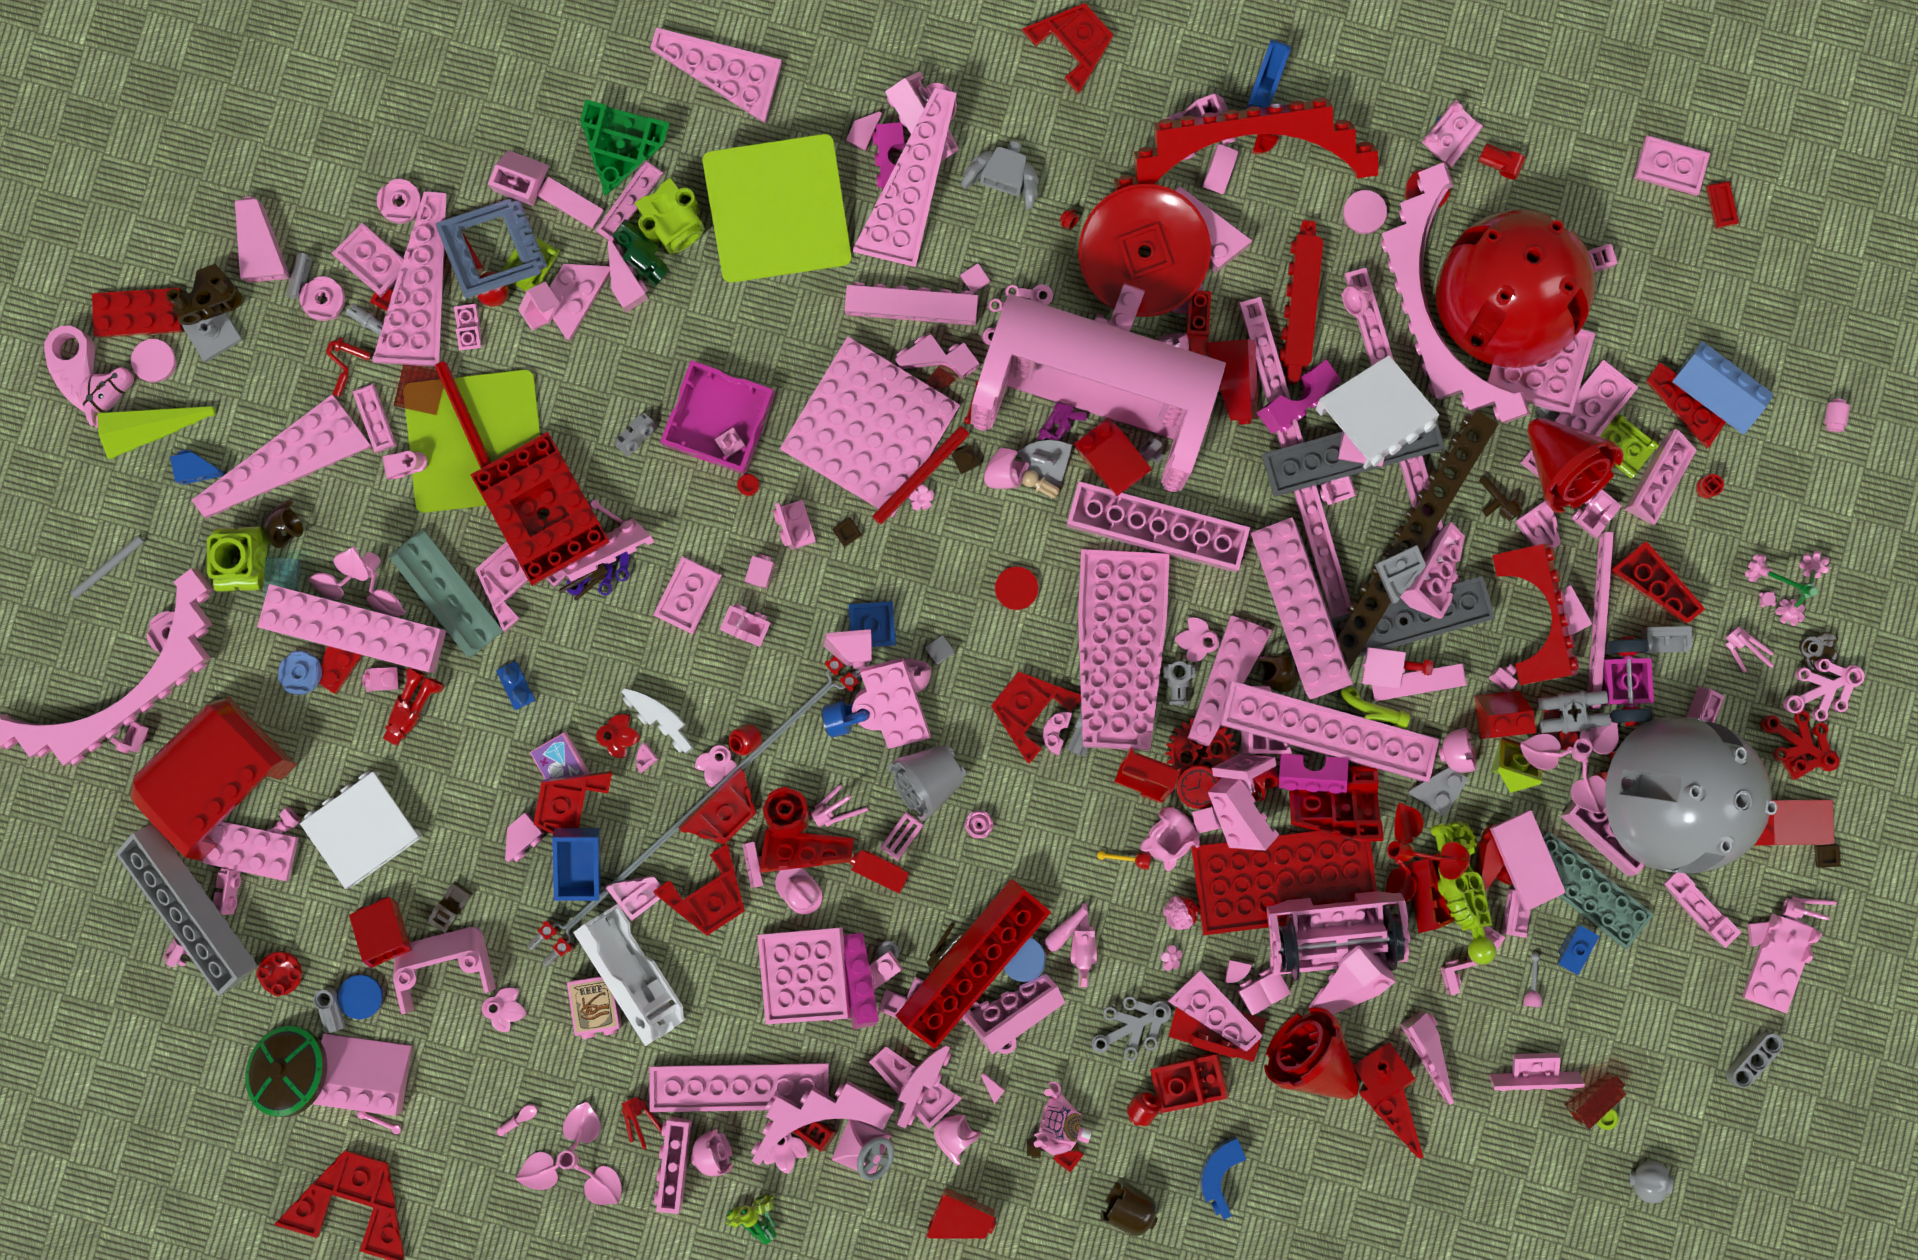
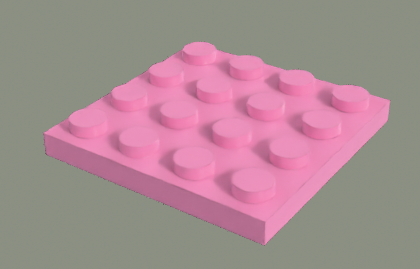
M1581 329L1571 344L1560 354L1534 366L1508 368L1492 365L1487 382L1514 394L1518 392L1524 393L1528 404L1571 416L1596 333Z
M843 927L757 935L766 1024L851 1018L844 956Z

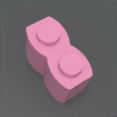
M1271 968L1260 972V978L1254 981L1250 978L1240 984L1241 988L1237 990L1251 1015L1264 1010L1291 994L1281 974L1273 975Z

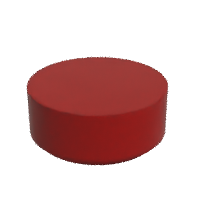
M745 474L739 478L737 487L742 495L750 497L759 491L760 483L754 475Z

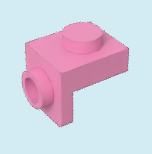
M1350 476L1321 484L1320 495L1324 502L1327 501L1328 505L1357 496Z
M397 667L365 670V674L362 676V683L366 687V692L398 690Z
M134 721L130 724L124 740L112 737L110 742L116 745V750L128 754L129 751L138 753L142 743L147 739L149 728Z

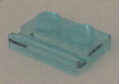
M266 558L263 602L265 601L269 584L298 591L299 559Z

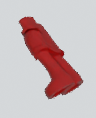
M408 667L406 670L407 681L402 694H398L388 718V725L384 727L386 732L383 739L396 746L399 745L402 738H406V734L413 730L431 694L441 693L445 688L443 683L431 677H426L425 673ZM422 682L415 701L412 703L410 699L418 685Z

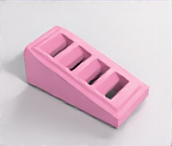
M1611 243L1588 251L1593 263L1594 273L1612 268L1617 264ZM1602 253H1604L1607 263H1605ZM1593 255H1596L1599 263L1598 266H1596Z

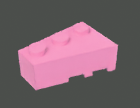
M1252 686L1272 692L1270 686ZM1241 731V754H1292L1290 747L1286 743Z

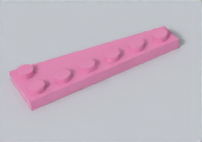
M1230 616L1187 739L1205 746L1210 745L1220 727L1219 723L1229 682L1234 681L1241 684L1245 682L1272 630L1238 617Z

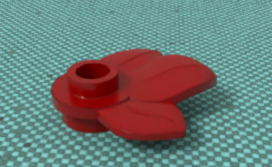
M616 715L610 719L608 725L601 726L596 732L597 742L601 746L606 747L609 754L615 758H626V747L635 745L641 738L634 729L628 727L630 715ZM605 732L611 734L610 740L604 739L603 734Z

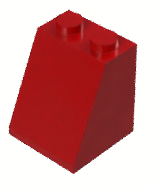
M1519 690L1474 696L1480 739L1536 733L1533 709Z
M945 1187L927 1227L926 1237L930 1239H985L988 1233H993L997 1217H995L994 1209Z

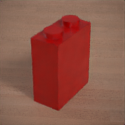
M391 897L381 898L376 903L367 907H360L354 913L349 914L362 962L368 967L373 968L412 950L399 905Z

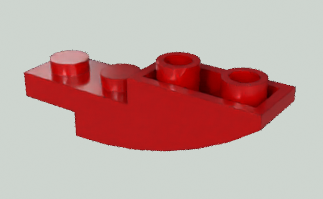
M1197 290L1188 300L1185 333H1187L1189 340V351L1207 356L1206 343L1209 336L1212 291Z

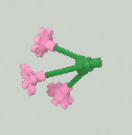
M1814 551L1813 556L1805 553L1803 560L1799 562V566L1805 569L1803 571L1804 576H1810L1809 582L1797 583L1772 572L1771 569L1767 568L1768 565L1765 563L1766 557L1762 554H1756L1753 557V561L1749 563L1748 568L1750 569L1745 572V577H1749L1751 582H1756L1762 575L1765 577L1770 576L1796 587L1797 592L1801 595L1799 600L1791 599L1788 601L1783 599L1779 602L1781 607L1775 610L1777 615H1782L1780 621L1783 624L1790 620V624L1796 626L1798 621L1803 622L1805 618L1802 613L1805 607L1802 603L1807 598L1818 594L1814 580L1815 578H1820L1822 573L1829 571L1830 567L1827 565L1829 558H1820V551Z

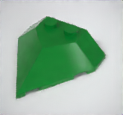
M585 99L580 123L584 130L605 197L665 144L670 123L651 117H642Z

